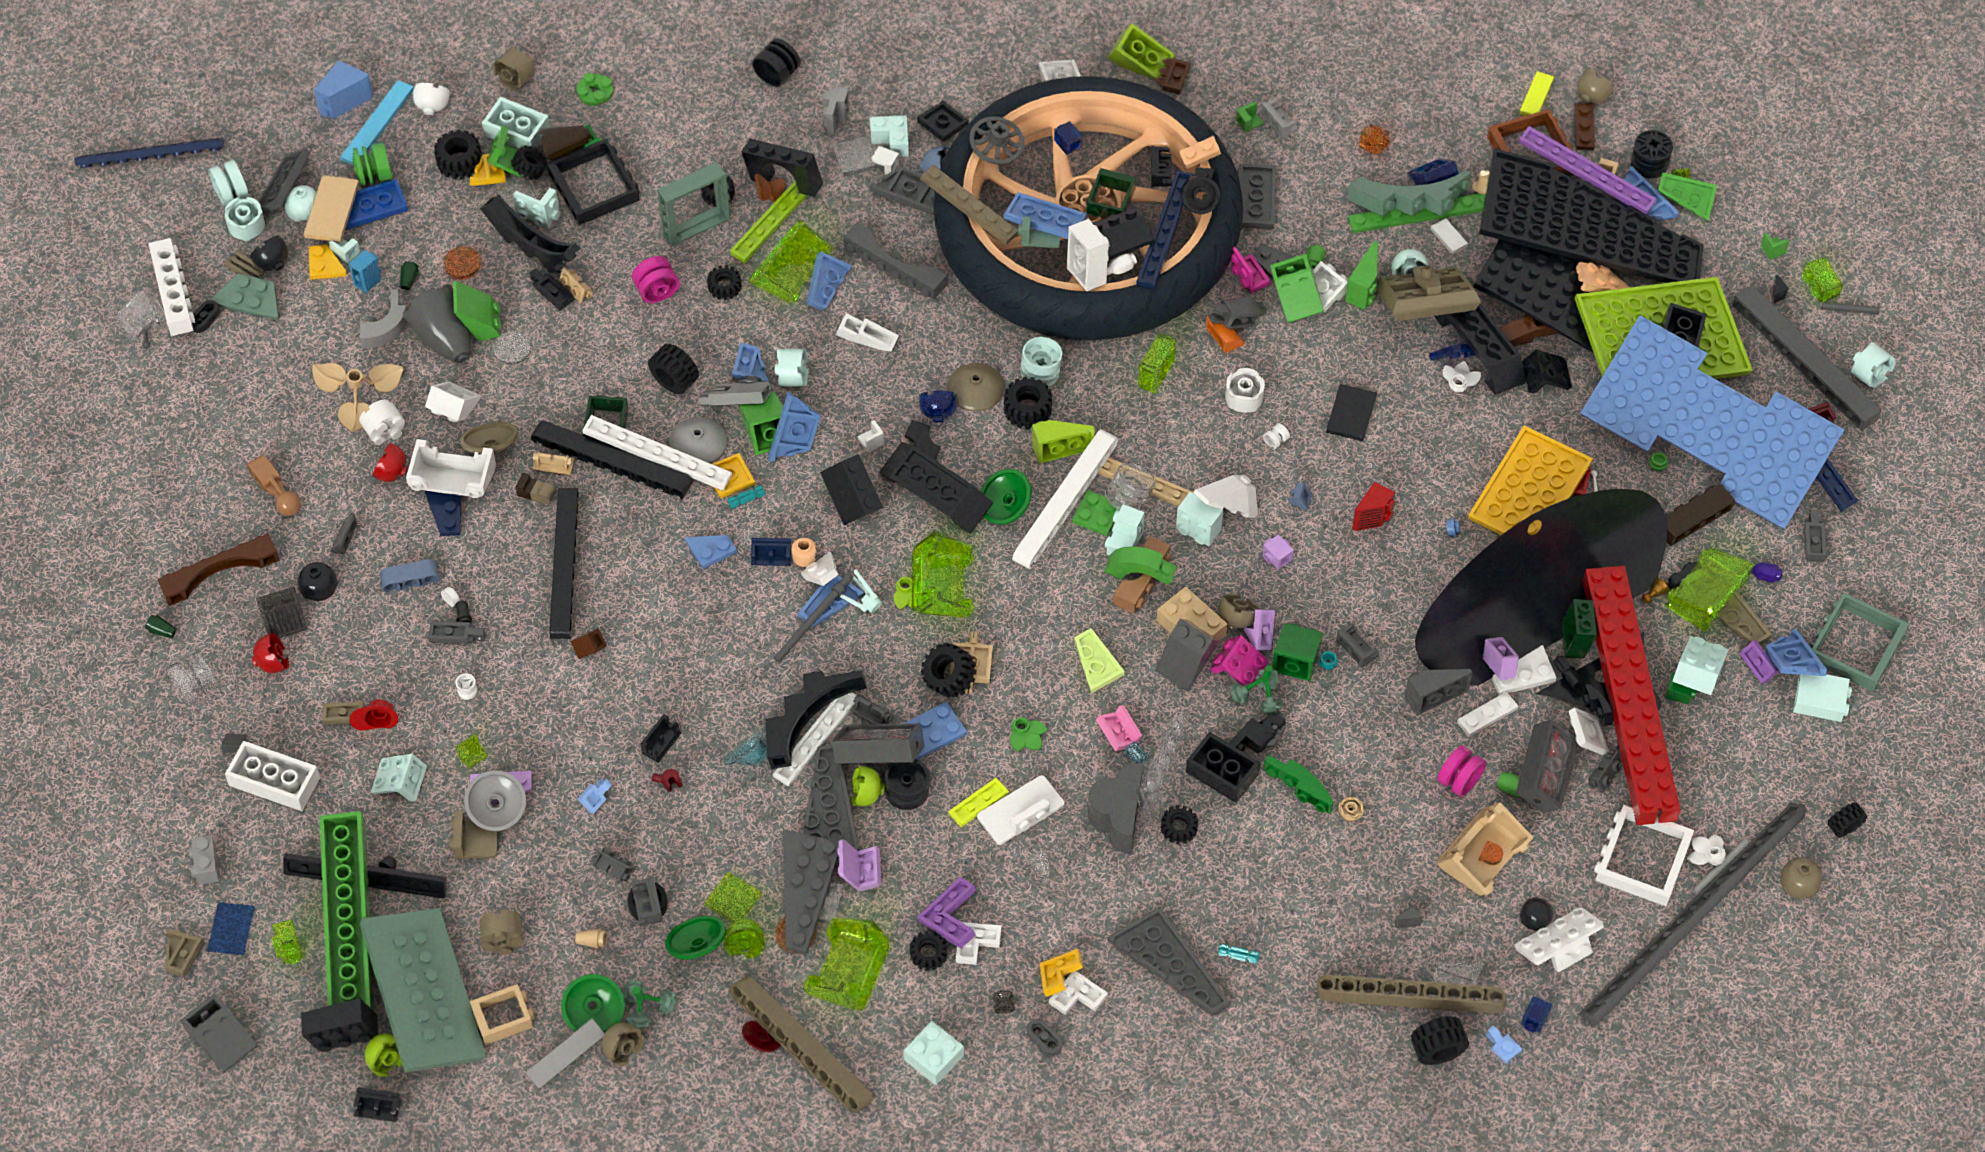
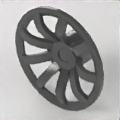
M983 118L974 124L969 135L970 146L974 153L988 163L998 165L1011 163L1021 155L1025 143L1021 130L1013 122L1005 118ZM991 121H1000V122L995 123V124H993V125H992V123H991ZM986 122L989 130H982L979 126ZM1006 124L1010 125L1015 131L1009 132ZM975 132H977L978 134L984 135L986 137L979 140H975L974 134ZM1018 135L1020 143H1015L1010 138ZM989 142L982 152L976 146ZM1008 145L1013 148H1019L1015 155L1010 152ZM993 146H995V159L985 156ZM1000 147L1003 148L1009 158L1000 160Z

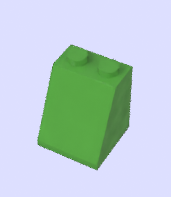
M775 391L770 394L764 403L738 404L740 415L755 455L770 452L783 409Z

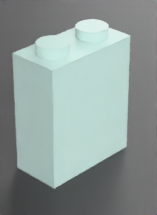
M1827 674L1826 676L1799 675L1793 712L1841 722L1843 716H1847L1849 711V704H1846V700L1850 699L1852 687H1849L1850 679Z

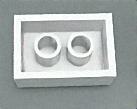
M1089 219L1069 226L1067 269L1086 291L1106 284L1108 275L1107 262L1109 260V241Z

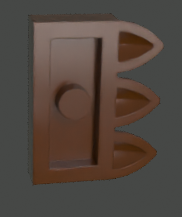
M1173 58L1163 59L1162 62L1167 67L1160 68L1159 72L1164 77L1155 78L1156 82L1165 91L1181 94L1191 63Z

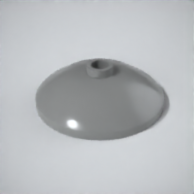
M694 417L681 422L674 428L670 436V447L711 464L718 460L725 452L727 435L724 428L718 422L705 417Z
M497 770L487 771L475 777L468 785L464 796V806L469 819L479 828L493 832L503 831L511 828L521 819L526 807V794L521 783L511 774ZM493 801H498L499 805L497 807H493L491 803Z

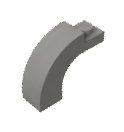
M391 290L390 311L383 319L376 322L360 323L362 348L385 345L394 340L405 328L407 321L403 317V311L407 310L398 290Z

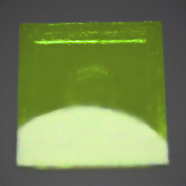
M727 872L704 901V905L738 926L762 896V892L732 873Z

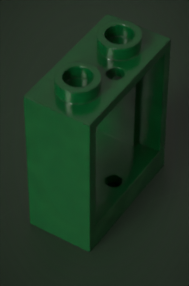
M1100 168L1087 200L1086 213L1094 217L1106 219L1111 215L1125 212L1136 189V177ZM1102 186L1126 192L1121 208L1096 202Z
M589 395L583 428L590 416H594L595 410L621 412L619 427L625 429L629 409L627 398ZM582 431V435H583V436H586V437H589V438H591V439L597 440V441H599V442L605 443V442H603V441H600V440H598V439H595V438H593V437H590V436H588V435H586V434H583V431Z
M1573 599L1561 623L1565 658H1585L1597 635L1593 600Z

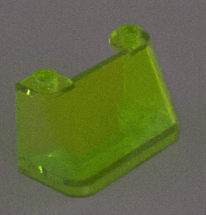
M799 219L764 259L748 281L787 303L790 301L794 303L801 295L799 293L800 288L813 273L817 253L823 252L832 256L830 252L834 247Z
M937 531L932 532L915 545L912 551L911 607L914 612L966 618L973 613V601L969 598L964 599V568L973 562V545Z
M1705 548L1699 556L1700 561L1677 589L1672 588L1667 595L1669 600L1666 607L1704 632L1710 628L1712 620L1719 615L1721 609L1737 589H1740L1747 582L1755 567V564L1747 559L1714 548L1709 550Z
M832 917L826 929V935L832 946L819 977L817 975H809L804 981L802 989L809 996L852 1010H863L868 1003L888 954L889 939L873 920Z

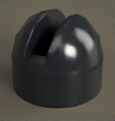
M386 856L378 865L382 868L396 869L397 861L391 856Z

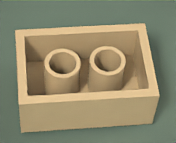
M1186 586L1157 609L1156 621L1170 634L1179 619L1190 621L1219 641L1227 634V623Z

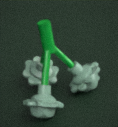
M1267 665L1264 670H1259V675L1256 676V681L1243 686L1235 682L1231 685L1230 695L1232 699L1241 704L1249 701L1248 692L1251 691V688L1256 685L1260 689L1264 688V691L1267 693L1265 696L1266 700L1260 703L1259 710L1263 711L1267 716L1271 712L1277 713L1283 705L1281 701L1273 698V694L1270 689H1276V684L1280 682V679L1277 677L1278 672L1273 670V667Z
M630 979L628 984L623 985L624 998H627L628 1003L634 1002L637 1004L635 1013H630L626 1021L635 1025L640 1030H644L652 1023L649 1014L644 1013L642 1009L643 1000L656 1001L660 1005L659 1011H663L666 1015L669 1012H673L678 1003L676 993L672 992L671 989H667L666 992L663 991L661 993V996L655 997L645 994L647 987L643 985L641 980L634 981Z

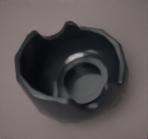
M1538 897L1528 899L1520 911L1522 924L1528 929L1535 931L1545 928L1552 918L1551 905L1546 900Z

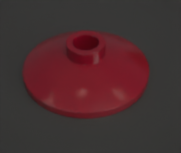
M748 1021L743 1025L742 1036L751 1047L762 1052H775L780 1048L781 1045L758 1022Z

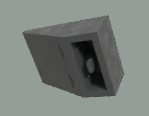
M215 993L181 1019L185 1031L223 1073L257 1047L255 1041Z

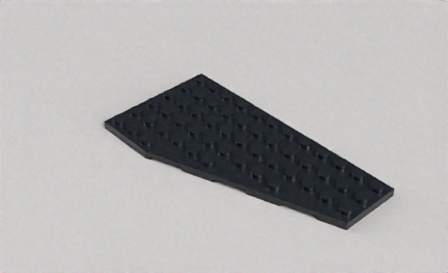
M1494 148L1479 234L1665 283L1700 279L1703 244L1684 234L1680 236L1656 223V219L1631 206L1628 208L1603 195L1604 192L1580 179L1575 180L1552 168V164Z

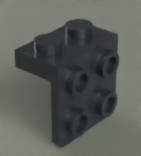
M1536 349L1522 361L1529 393H1537L1546 384L1565 390L1572 388L1567 362L1564 357Z

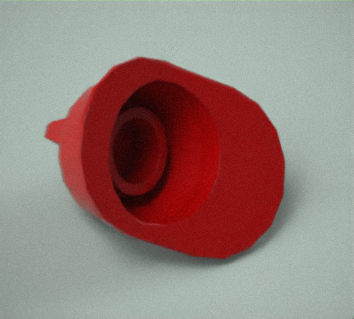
M376 699L371 701L367 707L358 708L353 711L349 722L352 727L360 731L392 728L398 723V715L393 710L392 703Z

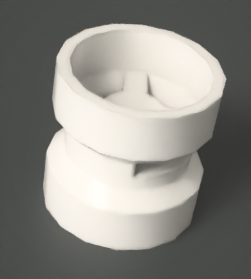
M1280 423L1272 427V431H1267L1263 435L1264 442L1273 450L1278 448L1281 442H1285L1290 438L1288 430Z
M468 673L458 676L455 684L459 697L464 700L474 698L478 691L474 676Z

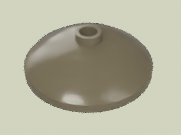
M970 363L959 367L952 373L948 381V394L951 400L959 407L969 411H983L995 406L1001 400L1005 391V383L1001 374L995 368L982 363Z
M486 423L466 431L461 436L460 443L461 447L470 453L475 454V452H479L480 455L483 448L493 449L495 455L514 443L518 437V431L510 423Z

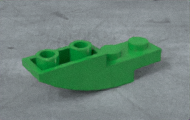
M1268 755L1264 762V770L1270 777H1278L1287 786L1296 787L1295 795L1301 802H1308L1314 805L1319 812L1331 814L1334 802L1322 783L1310 771L1291 758L1285 764Z

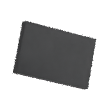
M1340 384L1326 433L1364 441L1377 393Z

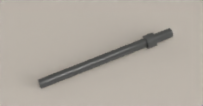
M847 573L839 583H836L831 588L830 594L774 656L775 661L780 663L837 596L840 597L844 593L845 587L853 579L850 573Z

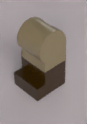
M522 473L516 485L517 496L547 505L550 504L556 492V488L552 484L532 479L529 474Z

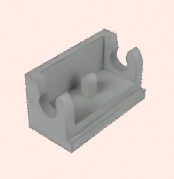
M1278 99L1262 103L1261 114L1281 138L1298 130V127L1295 126L1297 122L1291 121L1280 108V105L1277 104L1279 102Z

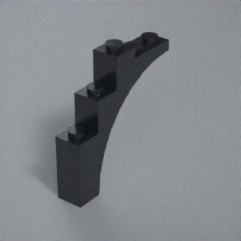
M500 195L492 197L480 208L507 243L514 241L527 257L536 256L550 273L561 272L563 267H567L566 263L572 261L577 256L576 252L580 247L576 243L559 242L542 234L522 219Z
M862 670L824 677L823 671L803 674L804 693L784 696L785 716L765 719L767 759L771 769L792 766V753L796 740L803 727L819 710L837 698L851 692L867 689Z

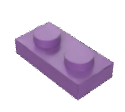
M1753 640L1739 653L1761 684L1767 683L1779 672L1758 641Z

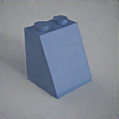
M339 60L314 89L319 113L323 117H330L332 119L373 98L369 74Z

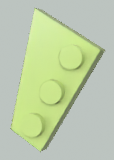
M1092 628L1074 637L1091 694L1124 676V670Z

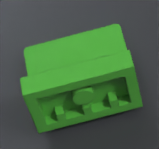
M501 126L493 140L488 163L513 175L522 177L523 174L520 176L518 174L519 171H515V167L511 165V160L518 149L507 145L509 140L507 132L509 128Z

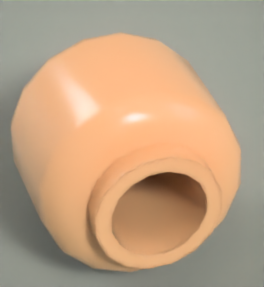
M799 538L794 541L791 552L792 559L797 565L806 567L816 561L817 547L813 540Z

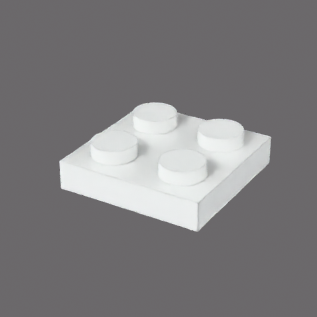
M1577 708L1568 711L1578 745L1601 755L1608 753L1609 749L1598 717Z

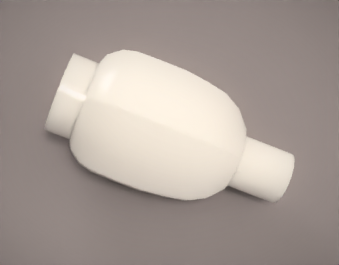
M1126 253L1111 260L1107 267L1108 275L1111 273L1119 275L1131 270L1134 264L1137 263L1134 254Z

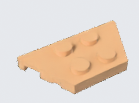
M1579 262L1576 266V271L1579 275L1578 279L1581 282L1583 281L1582 291L1598 292L1630 288L1607 267Z

